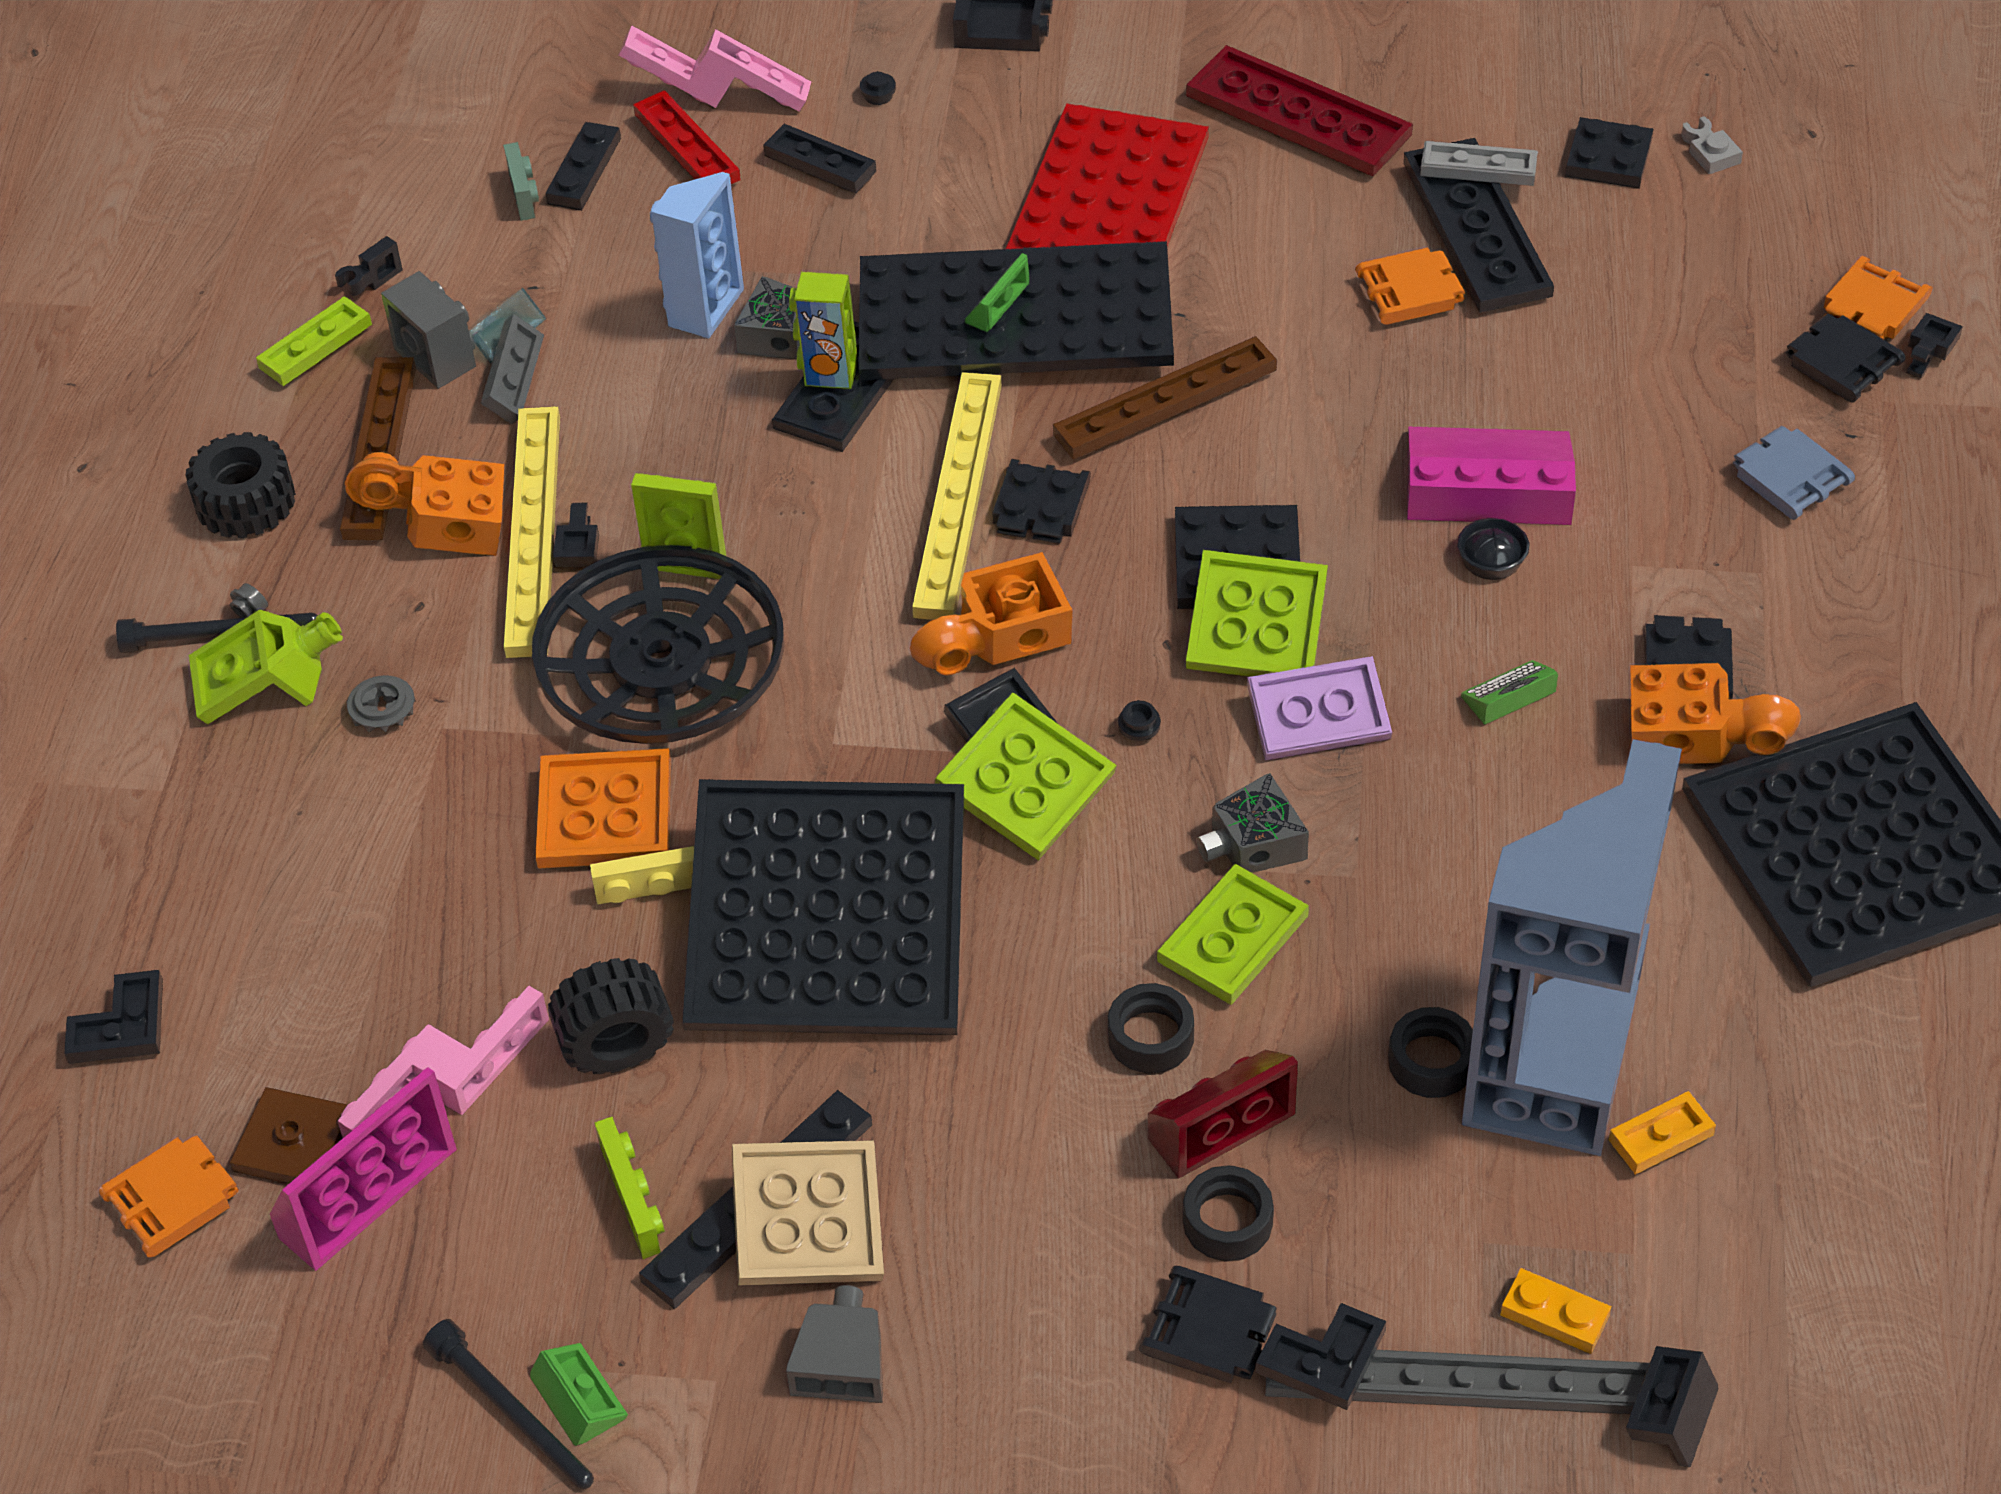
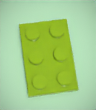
M635 473L631 488L641 547L660 545L692 546V549L702 548L726 556L716 483ZM657 567L658 571L715 579L722 577L713 572L693 567Z
M1234 864L1157 951V962L1232 1005L1305 921L1309 914V905L1239 865Z

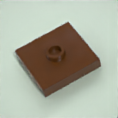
M265 1087L230 1161L233 1172L287 1184L291 1183L343 1139L337 1121L341 1118L348 1104Z

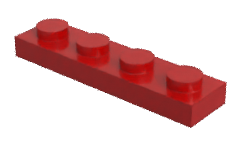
M665 90L633 104L634 114L639 121L694 179L724 172L730 174L731 184L741 180L740 169Z

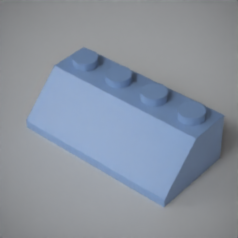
M724 172L670 186L661 199L654 202L650 211V221L653 223L655 235L654 249L658 255L660 268L659 280L662 281L664 294L663 307L666 309L668 326L705 338L711 337L744 290L730 174Z

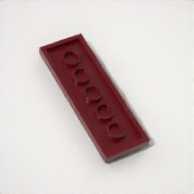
M1228 45L1186 84L1187 97L1370 176H1374L1412 136L1413 123Z

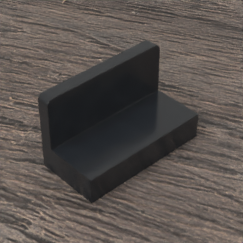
M1656 1346L1626 1426V1430L1632 1440L1669 1445L1679 1466L1690 1468L1718 1392V1383L1703 1352Z

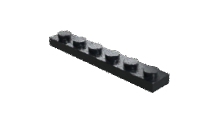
M837 1090L780 1143L856 1141L872 1126V1116ZM733 1186L639 1272L641 1283L674 1310L736 1253Z

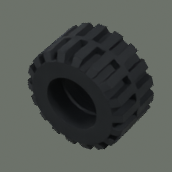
M243 432L242 435L231 433L226 434L227 437L219 439L217 437L211 440L210 445H203L197 450L198 456L191 457L188 462L189 468L186 469L185 474L193 505L201 524L207 525V529L212 533L220 531L221 536L228 538L232 535H237L238 538H247L248 534L255 533V535L264 533L263 530L268 527L273 529L278 526V520L286 519L290 514L288 508L294 506V495H296L283 449L280 450L279 444L274 440L269 441L267 436L259 434L255 437L252 432Z
M614 958L607 962L601 963V961L592 963L591 966L585 969L580 968L573 972L572 977L565 978L559 984V989L552 992L550 996L551 1002L548 1003L549 1017L563 1058L571 1068L576 1067L577 1071L583 1073L590 1071L593 1074L616 1073L628 1067H635L643 1060L653 1057L656 1054V1050L663 1048L668 1042L667 1038L672 1035L674 1030L672 1026L674 1024L673 1016L655 970H651L650 965L645 962L638 963L636 959L628 958L621 961L620 958Z

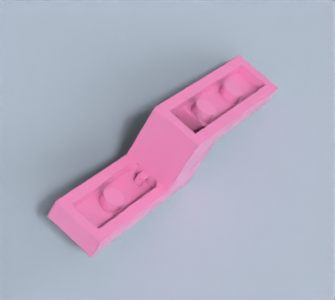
M631 26L626 34L619 56L626 59L631 65L654 74L664 83L674 85L692 95L697 101L707 103L714 108L717 107L735 77L742 80L748 87L758 89L775 98L781 105L789 106L800 112L807 100L811 81L716 29L697 60L690 58L634 26Z
M528 986L518 998L512 999L506 1005L502 1015L489 1029L482 1031L477 1036L471 1049L428 1024L417 1036L407 1041L401 1054L387 1068L377 1073L371 1086L358 1100L347 1105L341 1118L337 1121L342 1137L344 1138L427 1067L435 1072L444 1105L463 1115L548 1022L549 1017L543 993Z

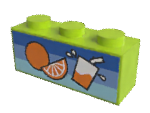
M801 272L797 288H791L789 297L790 311L796 312L793 324L794 341L800 342L797 351V368L803 370L805 386L852 389L858 356L849 275Z

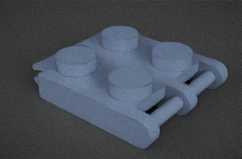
M1780 426L1761 438L1762 444L1755 442L1734 455L1736 460L1733 461V464L1738 469L1737 477L1792 520L1800 517L1803 514V509L1815 501L1821 503L1829 497V492L1842 484L1847 486L1855 481V475L1851 469L1799 429L1791 432L1786 427Z

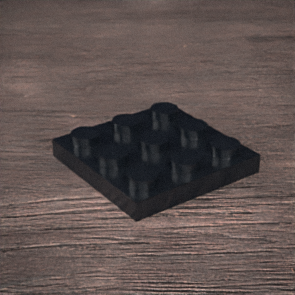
M1297 505L1175 507L1177 609H1194L1203 550L1300 562Z

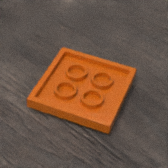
M669 748L541 756L536 838L537 867L590 866V864L669 851L671 756Z

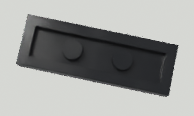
M591 122L584 123L545 193L548 205L583 210L621 140L619 127Z
M785 123L763 144L764 156L853 193H857L877 172L876 160Z

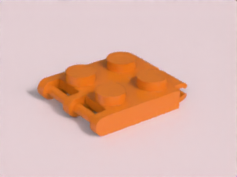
M1427 247L1361 262L1355 268L1358 277L1365 280L1368 286L1367 295L1371 301L1376 302L1380 310L1379 319L1385 325L1453 310L1455 303L1465 299L1463 287L1456 274L1451 273L1453 269L1444 252L1440 250L1430 252Z
M1862 255L1826 295L1823 308H1825L1827 313L1824 316L1830 314L1838 319L1844 315L1882 339H1894L1927 301L1933 287L1927 284L1920 286L1901 277V272L1894 269L1889 272L1870 263L1869 258ZM1866 270L1869 271V272H1871V273H1874V274H1876V275H1878V276H1880V277H1883V278H1885V279H1881V278H1879V277H1877V276H1875V275H1872V274L1866 272ZM1897 284L1900 285V286H1902V287H1905V288H1907V289H1909V290H1911V291L1916 292V294H1915V293H1912V292H1910V291H1908V290H1906V289H1903V288H1901V287H1899V286H1897Z
M193 1136L183 1143L178 1137L103 1184L99 1189V1195L104 1201H111L122 1215L120 1222L126 1229H133L143 1242L142 1250L147 1257H155L229 1209L230 1206L227 1200L236 1195L239 1189L221 1164L214 1160L215 1157L198 1136ZM120 1195H123L125 1199L128 1201L131 1207L130 1209L120 1198ZM144 1222L149 1230L153 1233L152 1237L147 1233V1231L144 1229L141 1223Z

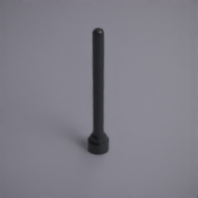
M310 612L280 616L290 618L298 625L305 626L316 619L318 615ZM135 618L118 619L116 623L118 648L120 652L138 651L139 647L146 646L147 642L217 637L245 618L145 626L144 622H137Z
M444 1319L433 1326L423 1340V1348L436 1361H444L446 1364L453 1363L578 1488L588 1489L594 1482L592 1472L467 1349L468 1342L465 1340V1332L451 1319Z

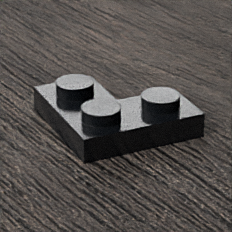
M160 970L114 975L113 1006L111 1012L67 1016L64 1054L69 1064L160 1054L163 978Z
M1340 1303L1322 1342L1276 1323L1256 1362L1255 1373L1348 1410L1386 1331L1387 1321Z

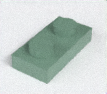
M518 142L505 144L503 146L508 173L520 220L535 218L533 203L539 202L535 179L527 180L528 178H533L529 156H521Z

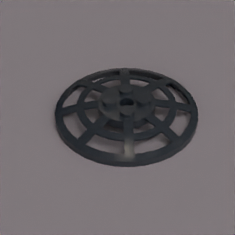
M679 545L646 546L622 551L601 559L579 571L565 582L549 599L537 620L532 638V659L538 684L546 699L563 717L577 727L597 736L620 742L640 744L668 743L697 737L720 728L739 717L756 703L771 685L780 667L784 652L783 619L778 602L769 587L752 570L732 558L702 548L692 549V546ZM657 567H693L713 572L722 577L710 594L707 595L687 588L660 587ZM641 569L644 590L622 596L605 605L600 610L581 597L589 589L607 579ZM736 584L745 589L759 603L768 618V626L747 634L745 633L744 627L736 614L723 604ZM662 601L684 602L697 605L699 608L689 617L681 613L663 611ZM646 604L647 614L632 619L623 627L611 620L625 610ZM570 608L587 622L576 639L573 659L547 657V649L552 632L561 616ZM713 615H716L728 627L733 638L710 644L709 637L703 627ZM598 631L612 640L609 651L610 658L586 659L589 646ZM772 640L771 659L765 674L752 690L736 686L746 667L748 649ZM670 652L665 658L656 659L651 657L653 653ZM735 653L733 667L724 681L707 674L711 659ZM549 672L575 674L576 681L582 692L596 706L580 715L563 703L551 684ZM613 673L621 687L605 698L593 686L588 674ZM693 687L711 693L695 704L676 710V695H680ZM636 695L646 698H658L659 712H640L622 706ZM723 698L736 702L715 716L691 725L678 727V720L701 713L717 704ZM612 714L618 718L634 722H661V730L621 729L598 722Z

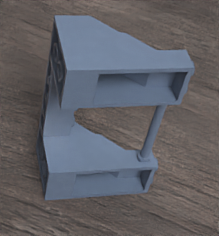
M1633 739L1621 785L1564 811L1561 820L1502 847L1488 902L1462 1118L1463 1126L1601 1156L1641 977L1650 924L1646 923L1671 811L1682 749ZM1535 973L1554 977L1540 984L1537 993L1532 995Z

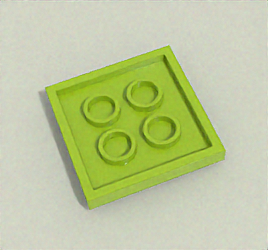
M1203 550L1186 657V669L1252 677L1314 666L1328 565Z
M1012 693L938 774L934 784H964V808L1039 861L1114 775L1117 765L1015 693Z

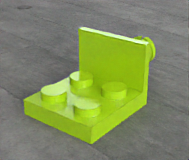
M258 610L189 655L196 716L206 724H210L273 683L303 705L308 706L313 703L322 670L320 654L328 647L342 641L343 636L340 635L342 631L339 624L326 612L319 614L316 619L305 626L298 625L290 618L263 610Z

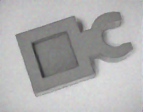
M1704 116L1700 117L1698 129L1692 128L1687 122L1683 123L1682 139L1690 144L1689 153L1708 174L1741 164L1743 151L1724 130L1713 133L1711 131L1712 124L1709 119Z

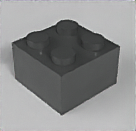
M418 271L381 293L394 349L402 357H414L416 369L439 389L476 367L473 353L475 343L469 334L467 325L469 314L460 301L454 302L446 295L444 289L437 281H430L423 273Z

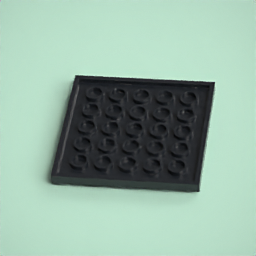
M1917 702L1786 744L1783 749L1774 754H1755L1683 779V792L1809 988L2001 922V819Z
M699 779L682 1022L684 1030L958 1035L964 784Z

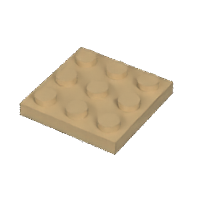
M874 1140L732 1144L731 1160L738 1285L882 1281L884 1267Z

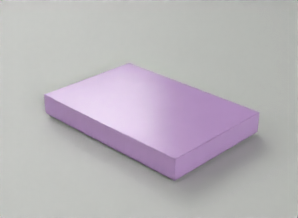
M1373 656L1252 676L1247 679V687L1265 760L1391 739L1392 730Z

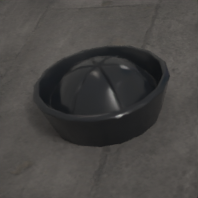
M1498 518L1475 520L1465 526L1458 535L1457 543L1465 567L1473 575L1489 580L1504 579L1514 574L1529 554L1530 546L1526 533L1512 522Z

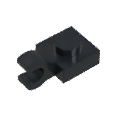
M385 236L358 255L360 265L340 268L335 273L337 286L340 288L348 283L350 295L352 296L361 294L367 286L376 290L403 271L397 242Z
M1925 313L1910 335L1908 347L1913 348L1910 356L1913 358V361L1906 373L1922 378L1933 356L1945 360L1960 339L1963 326Z
M588 502L571 503L569 525H557L553 553L555 567H588L597 562L599 531L597 525H591V517L587 516Z

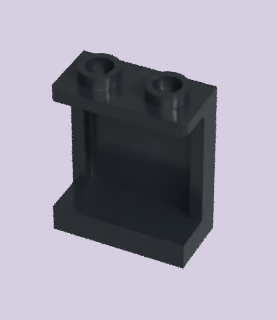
M956 0L953 15L954 48L1040 51L1042 37H1048L1049 15L1045 14H1052L1053 0Z

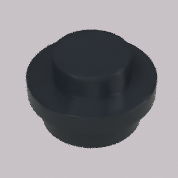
M872 72L860 81L861 94L868 103L873 105L888 103L896 91L895 79L883 72Z
M1142 700L1128 703L1118 717L1119 731L1126 738L1135 741H1144L1154 737L1161 727V718L1155 707L1149 702Z

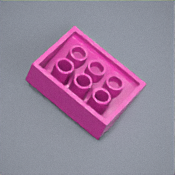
M1408 426L1407 520L1474 522L1475 520L1485 518H1498L1512 523L1572 525L1576 478L1575 459L1569 431Z
M427 1067L282 1189L270 1212L277 1236L280 1241L315 1271L457 1150L435 1072Z

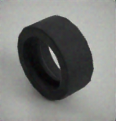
M1157 983L1138 984L1124 990L1112 1002L1107 1015L1109 1048L1115 1058L1127 1068L1146 1074L1163 1073L1179 1066L1189 1056L1194 1044L1193 1008L1186 997L1177 990ZM1155 1012L1166 1015L1178 1025V1032L1171 1039L1158 1044L1137 1042L1124 1033L1125 1023L1132 1017L1142 1013Z
M1421 1007L1406 1013L1395 1023L1390 1036L1388 1051L1390 1072L1399 1085L1410 1093L1422 1097L1441 1098L1461 1091L1467 1085L1473 1028L1466 1019L1456 1012L1441 1007ZM1436 1036L1454 1044L1460 1051V1058L1455 1064L1445 1068L1431 1069L1420 1066L1408 1058L1405 1049L1415 1039Z
M1232 1165L1212 1167L1198 1174L1187 1186L1183 1199L1185 1235L1193 1247L1207 1257L1222 1261L1242 1260L1257 1253L1269 1240L1273 1227L1274 1204L1270 1189L1258 1175L1248 1169ZM1233 1195L1242 1197L1253 1204L1256 1209V1218L1251 1225L1241 1230L1225 1232L1213 1229L1204 1223L1200 1217V1209L1206 1201L1216 1196Z

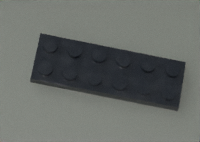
M1475 138L1451 142L1457 144L1479 145ZM1424 148L1404 152L1403 164L1480 313L1553 297L1554 284L1500 183L1420 176Z

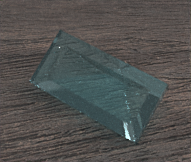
M521 288L480 317L469 329V334L473 338L474 343L490 364L494 359L504 321L511 315L515 314L534 328L547 319L524 288Z

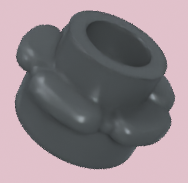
M244 583L239 589H234L230 592L232 599L230 607L240 618H247L256 611H264L268 607L265 597L250 584Z

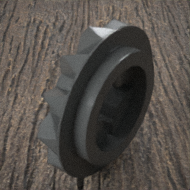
M381 675L369 678L358 684L348 697L347 709L355 726L363 725L368 732L373 731L375 728H381L387 732L390 725L397 724L403 726L404 718L413 715V705L416 700L413 689L406 681L395 676ZM381 696L386 701V709L384 711H378L377 708L378 702H380L379 697Z

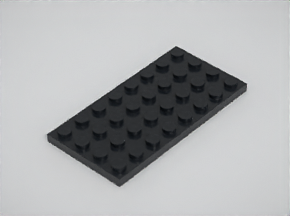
M1167 241L860 256V380L961 376L962 372L1006 374L1174 366ZM1022 253L1026 254L1028 258L1029 284L991 330L985 332L967 324L965 318L1009 266Z

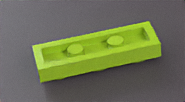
M344 296L256 357L258 368L279 384L285 386L371 326L370 314Z
M613 1117L594 1122L601 1152L643 1259L657 1255L661 1253L657 1235L665 1232L657 1206L647 1207L644 1196L650 1195V1191L642 1168L632 1169L629 1160L636 1157L628 1132L618 1133Z

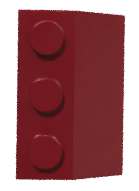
M1266 1049L1252 1057L1246 1056L1237 1060L1230 1069L1213 1078H1204L1184 1094L1158 1103L1148 1113V1140L1178 1179L1296 1114L1298 1061L1292 1055Z

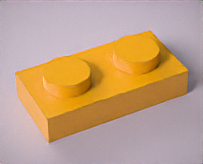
M1687 1091L1610 1129L1608 1140L1636 1175L1714 1136L1716 1124L1692 1094Z
M1520 1268L1502 1304L1500 1316L1592 1354L1610 1317L1612 1306Z

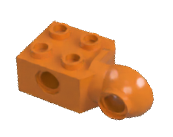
M374 452L368 454L363 461L359 462L349 471L344 484L346 493L354 502L375 510L407 509V537L415 548L497 556L502 523L504 464L423 455L413 466L399 465L395 457L390 454Z
M1043 552L965 572L961 582V615L941 616L929 621L912 638L910 652L912 657L922 666L936 670L942 675H954L961 672L970 663L971 657L979 656L992 665L1071 644L1073 610Z
M1719 663L1630 665L1632 740L1655 742L1682 749L1679 764L1721 763L1734 744H1746V747L1755 754H1774L1784 748L1786 741L1795 734L1801 720L1799 707L1784 697L1762 694L1745 699H1729L1728 674Z

